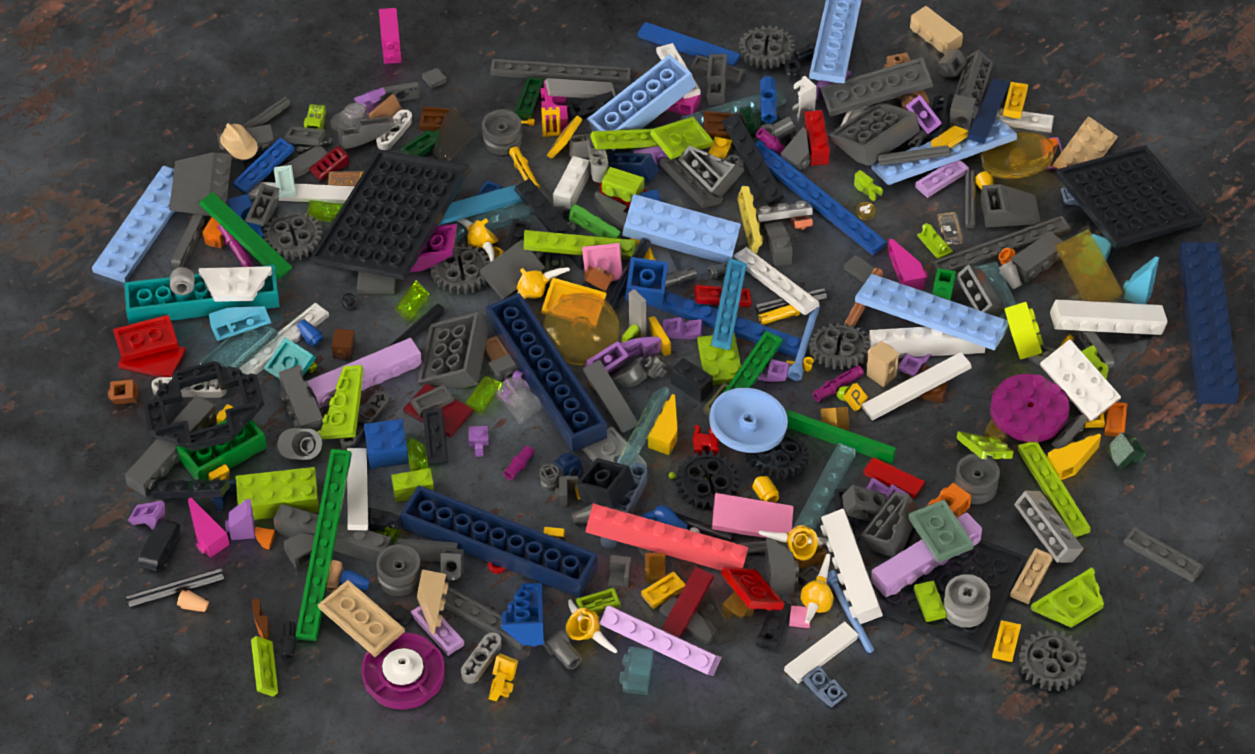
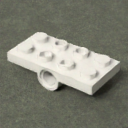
M1068 340L1040 363V366L1065 392L1068 401L1073 402L1090 422L1121 399L1117 391L1071 340Z

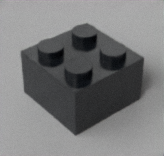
M596 458L578 480L576 486L583 502L615 509L635 484L629 466Z

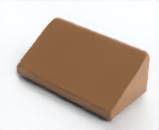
M390 95L371 111L369 118L391 116L393 118L398 111L402 110L395 95Z

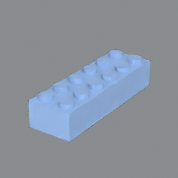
M669 54L587 118L591 130L610 131L644 128L696 87L692 73Z
M633 194L622 236L636 240L646 238L654 245L719 263H726L729 258L732 259L741 224Z

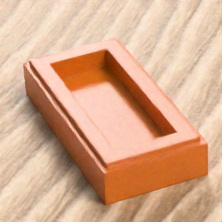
M1116 402L1107 409L1104 435L1124 438L1128 403Z

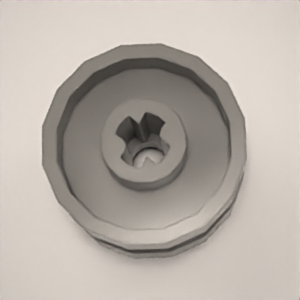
M963 574L954 577L949 581L945 589L943 606L946 611V618L951 623L960 627L979 625L988 614L990 589L987 583L974 575Z

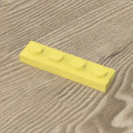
M742 186L737 200L748 247L757 254L759 247L763 244V237L759 232L760 224L756 219L753 195L750 194L749 186Z

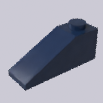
M610 153L607 156L608 169L612 167L644 177V182H651L660 171L651 153Z

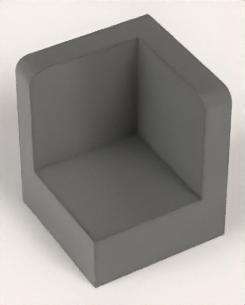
M611 555L608 586L628 588L631 573V557Z

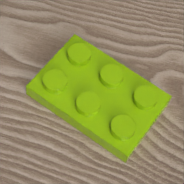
M694 117L654 128L650 133L670 159L680 157L689 145L702 150L711 147L714 142Z
M733 333L730 350L711 346L713 335L697 337L702 370L713 376V385L729 384L741 368L735 333Z

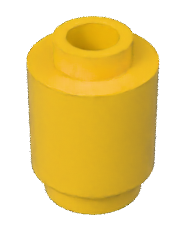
M760 476L755 479L752 488L759 499L776 503L779 499V492L768 476Z

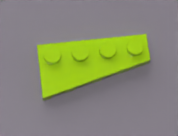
M362 365L343 366L335 387V395L331 397L329 402L330 408L327 415H324L321 430L318 431L322 439L356 436L364 367Z

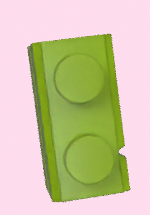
M612 167L608 169L607 174L602 180L603 193L607 196L622 198L626 202L632 201L633 194L640 195L644 190V177Z
M430 468L391 475L395 502L409 500L418 485L434 491Z

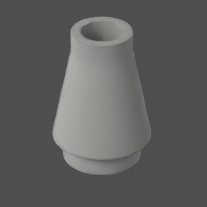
M1010 261L998 267L1001 271L999 273L1011 286L1012 290L1022 285L1016 264Z

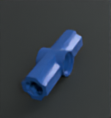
M765 76L760 80L761 121H764L766 124H772L774 121H777L776 81L771 76Z

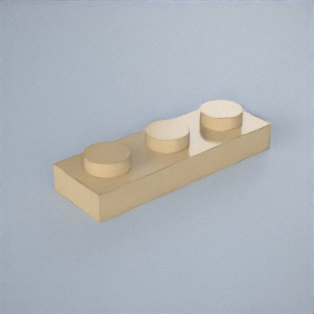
M1035 548L1013 587L1010 597L1029 604L1050 567L1053 556Z

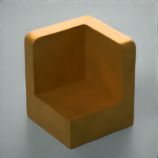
M848 407L821 409V421L844 430H849Z
M645 553V583H656L665 577V553Z
M735 591L722 604V615L727 619H730L733 614L740 618H743L746 614L751 617L754 614V610L748 608Z

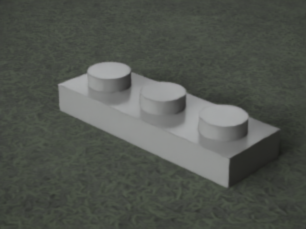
M797 201L796 204L792 205L782 203L778 204V207L762 206L756 210V219L759 222L811 215L813 214L812 206L806 201Z

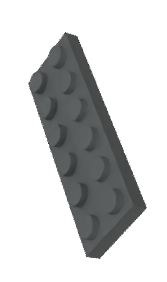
M922 57L847 79L845 83L820 87L831 117L933 87V82Z

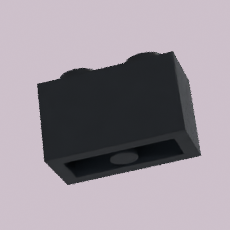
M682 358L671 368V384L700 403L713 391V376L685 358Z

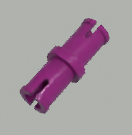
M760 128L756 133L757 138L762 140L768 149H772L781 157V153L786 147L779 142V138L774 135L772 136L765 128Z
M525 446L517 456L512 458L511 464L503 472L506 479L512 481L520 470H524L526 463L535 454L530 446Z

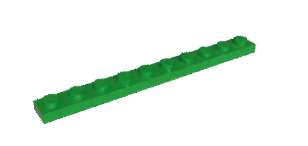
M331 449L295 636L298 640L317 641L322 617V611L318 608V604L325 599L352 456L351 451Z

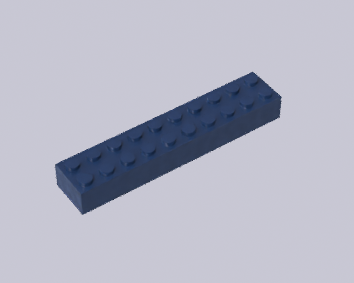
M1181 242L1178 259L1197 403L1236 404L1239 384L1219 242Z
M518 293L486 306L487 322L513 361L516 360L518 362L524 379L572 453L606 439L607 423L522 295Z
M419 485L400 513V519L403 524L401 528L433 541L458 543V549H464L466 554L581 598L598 568V554Z

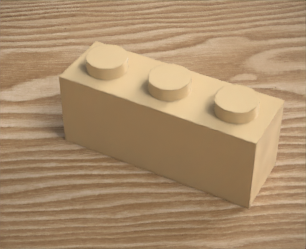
M927 6L911 15L910 29L924 38L926 42L932 44L938 51L946 55L947 50H957L962 46L963 33Z

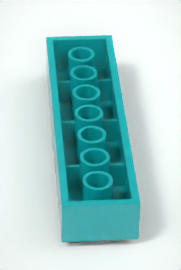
M275 265L258 266L271 267L272 274L271 276L268 275L264 280L263 287L257 292L253 301L215 302L199 274H194V289L187 295H178L171 290L170 277L124 282L126 313L129 325L169 315L170 320L204 317L225 308L265 306L266 309L279 308Z

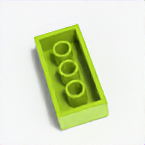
M315 467L236 476L238 505L246 499H251L254 520L274 518L281 504L310 513H319Z

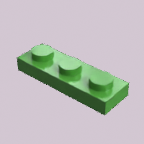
M576 204L572 206L569 215L571 221L597 237L620 238L621 232L616 227L607 224L583 207Z

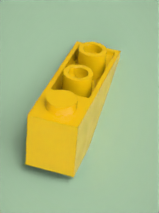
M674 394L671 395L669 401L666 400L664 402L662 413L656 416L654 427L650 428L646 435L648 448L666 455H670L677 443V416Z
M1101 434L1088 436L1084 440L1072 442L1065 447L1053 449L1048 453L1047 458L1061 480L1074 476L1099 448Z

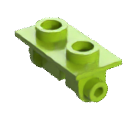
M925 223L922 226L923 231L917 234V237L937 260L953 253L948 243L939 236L931 224Z

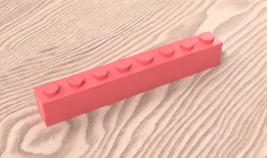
M594 503L585 531L586 533L657 553H665V555L721 571L723 567L743 568L748 547Z

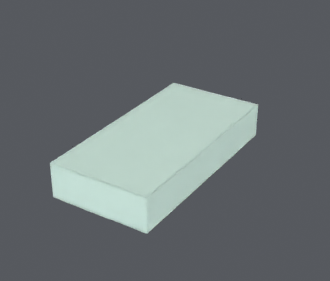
M292 165L274 167L276 187L280 188L279 198L296 196Z

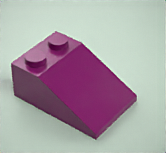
M456 224L437 226L410 272L424 271L453 255L457 230Z

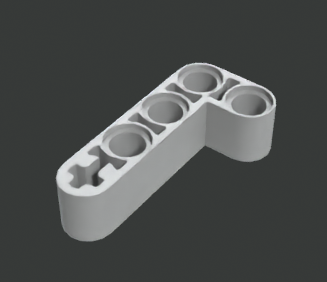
M591 133L572 135L569 140L570 157H588L593 181L602 182L608 171L606 150L595 149L590 137Z

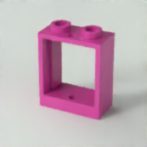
M396 8L379 9L384 64L401 63Z

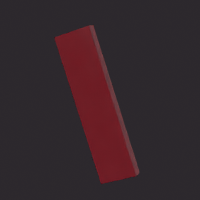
M695 567L661 629L680 638L682 637L714 579L712 574Z

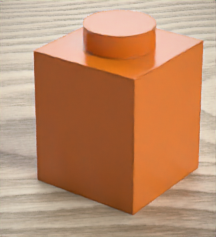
M211 217L203 231L204 243L210 247L222 249L225 244V238L217 228L219 223Z

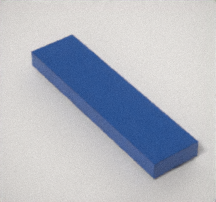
M280 137L232 182V186L244 195L249 194L274 170V167L281 164L294 151V146Z

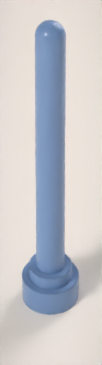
M820 306L810 312L795 363L788 369L787 376L791 380L799 381L802 379L804 373L802 363Z
M828 571L826 584L833 589L854 630L859 634L858 637L866 652L872 653L874 648L857 617L853 619L849 609L851 605L847 602L844 592L839 585L840 581L837 571Z

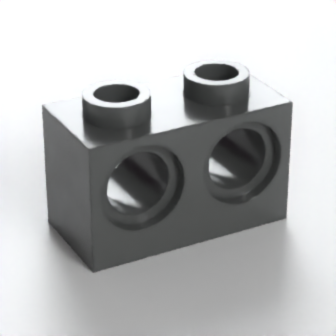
M852 485L842 495L846 515L872 522L887 502L886 494Z

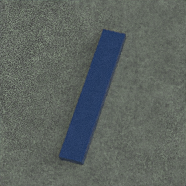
M993 78L968 133V140L980 143L986 142L1011 82Z

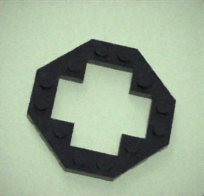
M211 361L175 371L171 376L170 382L168 384L164 383L155 393L154 399L152 401L148 400L144 404V410L150 436L196 451L233 441L262 409L264 401L256 374L250 373L248 375L242 373L240 369L231 366L226 368L221 366L219 362ZM218 379L221 390L240 386L244 405L225 410L227 423L190 432L187 420L168 425L164 406L183 401L181 388Z

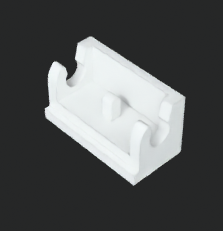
M806 76L794 84V89L800 87L798 92L799 103L793 106V111L798 109L797 118L799 119L804 117L805 111H815L816 85Z

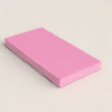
M716 493L714 497L712 529L761 538L768 537L760 535V530L780 533L790 532L792 530L794 506Z

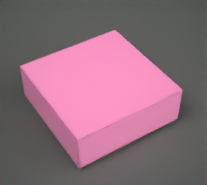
M791 606L789 626L810 628V622L808 624L805 623L808 608Z

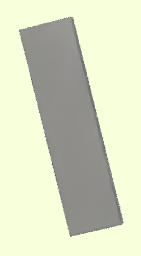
M547 78L545 81L549 96L592 98L612 91L614 97L616 96L612 82Z

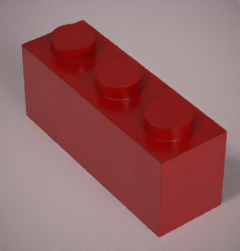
M822 110L805 111L804 128L808 138L810 165H829L830 149Z

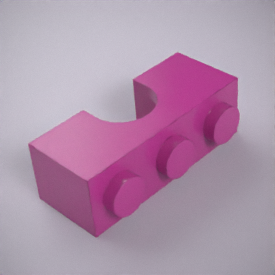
M544 81V88H541V99H545V101H541L542 108H545V110H549V107H552V110H556V107L560 108V130L563 131L568 125L567 106L559 105H566V97L549 96ZM545 115L547 132H550L549 115ZM553 115V132H557L556 115Z

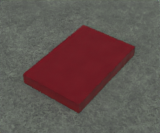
M426 383L412 399L435 388ZM454 399V402L442 407L446 436L451 438L471 416L473 408ZM410 401L403 408L404 413L424 423L423 416L419 417Z

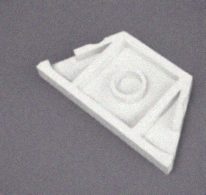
M271 267L199 268V275L203 278L215 302L253 301L257 292L263 287L264 280L268 275L271 276L272 274Z

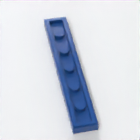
M647 22L643 24L638 32V38L662 46L673 43L677 51L694 57L700 55L709 58L710 54H727V64L734 67L740 59V53Z

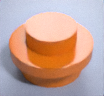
M1011 248L1003 249L999 254L1001 264L1004 265L1010 262V259L1016 255V251Z

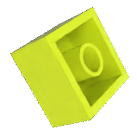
M1027 302L1004 308L1020 360L1042 354L1040 346L1044 344L1041 334L1037 335L1040 330L1037 321H1033L1036 319L1033 308L1029 309Z

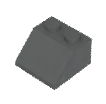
M766 538L765 565L768 584L776 594L793 593L795 584H798V561H794L791 551L771 538Z

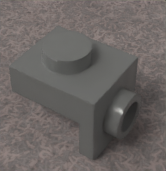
M568 475L559 477V488H555L556 500H560V507H568L567 491H575V485L579 480L578 476Z

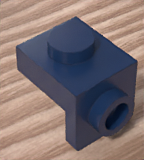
M564 453L559 458L553 460L555 466L564 473V476H578L580 479L584 474L580 459L572 453Z
M229 480L231 487L223 497H211L212 503H215L216 511H224L226 495H237L235 480Z

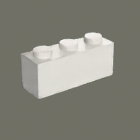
M572 156L553 193V207L564 206V208L571 209L576 204L590 176V160Z

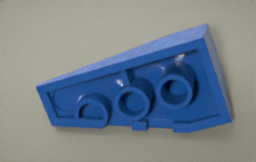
M523 583L515 593L513 602H509L507 611L502 613V629L522 645L532 647L544 645L542 583Z

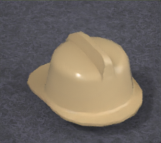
M226 124V128L220 137L222 146L236 159L246 160L252 158L258 150L255 139L242 125Z

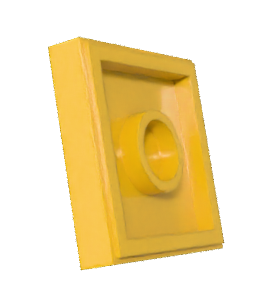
M578 115L561 132L547 153L549 158H554L568 143L582 121V118Z

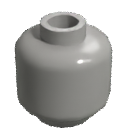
M185 267L173 270L170 275L171 290L178 295H187L192 292L195 281L193 272Z

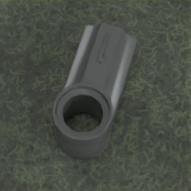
M789 116L773 125L766 124L761 127L779 139L796 130Z
M560 629L544 639V647L547 652L552 656L556 655L567 669L573 670L582 661V656L570 644V640L563 630Z

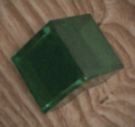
M751 106L740 108L739 117L751 138L757 137V131L763 125H766L764 121H761V112L753 113Z
M1123 432L1105 448L1115 464L1121 468H1125L1132 460L1140 462L1147 455L1134 436Z

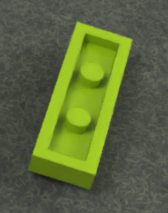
M255 636L251 639L257 691L274 697L278 693L273 644L270 640Z

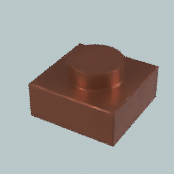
M809 215L790 217V224L797 230H804L808 226H813L812 218Z

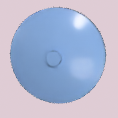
M736 388L722 393L713 402L709 415V423L714 435L726 446L747 453L767 451L778 445L785 436L788 424L787 414L779 401L766 392L752 388Z

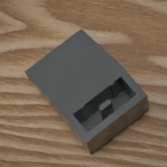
M1001 184L982 185L980 201L986 228L1041 223L1034 194Z

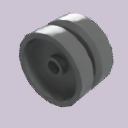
M502 109L492 111L484 117L482 121L483 144L487 151L501 156L509 155V150L513 147L520 148L522 144L521 119L516 113Z
M975 453L963 457L957 464L955 484L972 495L970 504H984L992 500L997 493L1000 469L998 464L989 456H987V459H981Z
M401 544L389 546L381 551L376 561L380 588L385 593L398 597L410 595L419 587L422 573L419 554L413 548Z

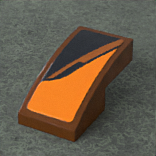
M252 599V610L257 631L261 638L270 640L268 615L262 616L260 599Z

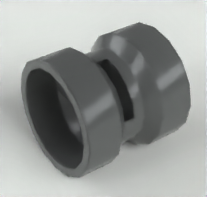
M553 464L542 466L539 472L540 486L545 491H554L555 488L559 487V469Z

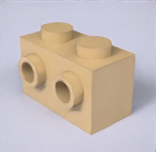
M883 341L873 345L868 351L867 376L882 387L888 385L896 378L899 353Z

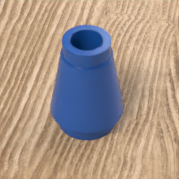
M306 319L301 320L297 324L308 345L315 347L323 340L322 332Z
M350 569L343 570L339 585L349 580L359 590H368L370 579Z

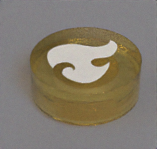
M862 202L857 206V216L859 218L869 220L874 217L875 206L872 203Z

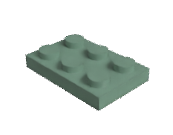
M945 500L909 513V520L937 563L973 549V542Z

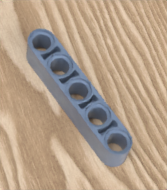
M643 463L631 465L630 470L635 484L616 506L615 510L629 514L633 513L647 484V467ZM600 537V543L605 548L610 549L618 544V541Z

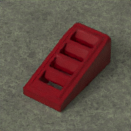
M337 146L310 167L309 171L319 181H322L329 177V172H337L348 166L349 157L340 146Z

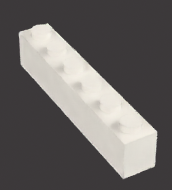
M1055 300L1050 311L1054 328L1059 330L1162 335L1168 322L1162 305Z
M929 327L870 330L869 334L871 347L883 341L899 353L898 358H904L906 354L913 357H925L926 354L942 356L956 355L960 352L962 354L985 353V347Z
M844 509L822 516L821 519L824 525L820 527L824 537L828 536L829 538L826 544L829 552H833L835 555L832 561L835 569H840L841 573L837 575L841 585L846 586V590H843L847 602L851 601L852 603L849 609L853 619L857 617L859 623L863 624L883 616Z

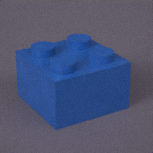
M631 257L625 300L629 301V292L634 289L646 300V304L662 306L668 262Z
M403 419L364 424L370 469L409 464Z

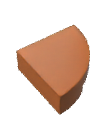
M255 527L256 540L263 548L270 550L275 530Z

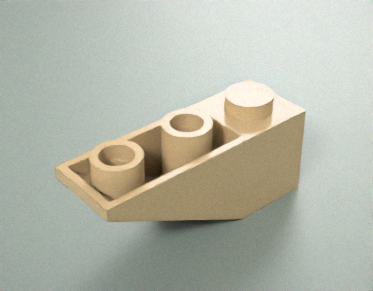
M422 570L417 599L431 634H435L436 626L440 627L442 620L439 610H444L445 599L442 598V594H447L449 583L445 582L446 574Z

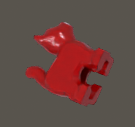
M695 425L693 433L694 453L697 452L700 456L703 450L709 453L712 450L713 455L716 456L719 453V439L714 435L711 427L709 434L701 433L700 426Z

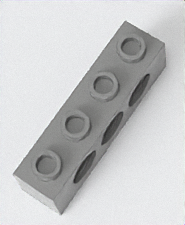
M1024 491L1014 504L1057 563H1072L1084 548L1041 491Z

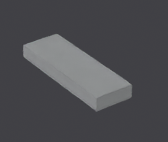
M633 289L629 292V328L632 324L639 326V338L646 337V300Z

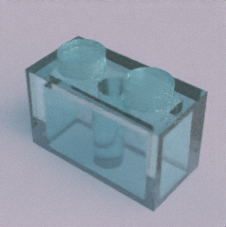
M629 647L628 654H624L623 666L625 671H621L619 684H623V692L648 695L654 661L653 649Z

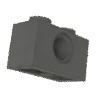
M954 95L950 111L949 129L953 126L966 130L971 129L975 120L974 117H976L978 106H975L976 98Z

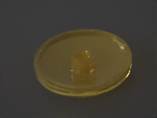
M1017 132V140L981 153L983 169L992 176L1002 179H1019L1037 174L1048 167L1054 158L1052 142L1047 137L1033 132Z
M574 293L560 298L550 307L544 319V330L565 362L571 364L586 365L587 360L618 341L619 321L614 309L605 300L592 294Z

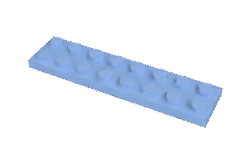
M826 0L809 79L845 83L862 0Z
M999 118L995 119L985 143L965 138L950 148V156L880 166L879 162L876 161L871 166L872 170L887 185L1017 140V133ZM931 141L926 143L925 145H922L920 147H913L907 151L932 148Z
M162 166L92 266L94 273L123 283L127 282L175 212L169 210L174 169Z
M874 274L870 275L855 296V302L992 350L996 349L1010 327L1008 320Z

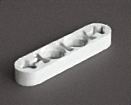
M172 377L154 379L151 384L154 395H156L155 393L164 383L168 384ZM214 379L190 387H184L181 393L182 397H195L197 395L202 398H220L227 393V389L221 390L218 379ZM197 385L204 386V388L201 390L194 389V387Z

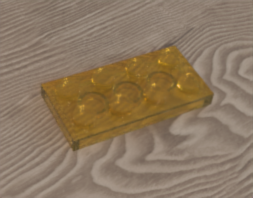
M1086 230L1055 245L1083 301L1109 302L1123 295L1090 230Z

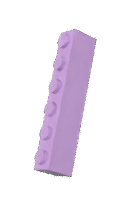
M409 338L344 366L362 365L364 367L361 390L364 391L371 386L397 377L409 370L416 369L421 366L422 360L420 351L413 340ZM343 366L307 381L309 384L308 390L311 396L315 398L318 408L328 406L331 397H334L335 387Z
M966 512L957 519L975 546L981 540L982 527ZM920 540L872 570L871 582L885 597H888L891 594H897L904 586L913 584L922 575L929 574L935 567L944 565L949 559L937 563L923 540Z
M607 605L599 623L707 675L714 676L722 658L613 606Z

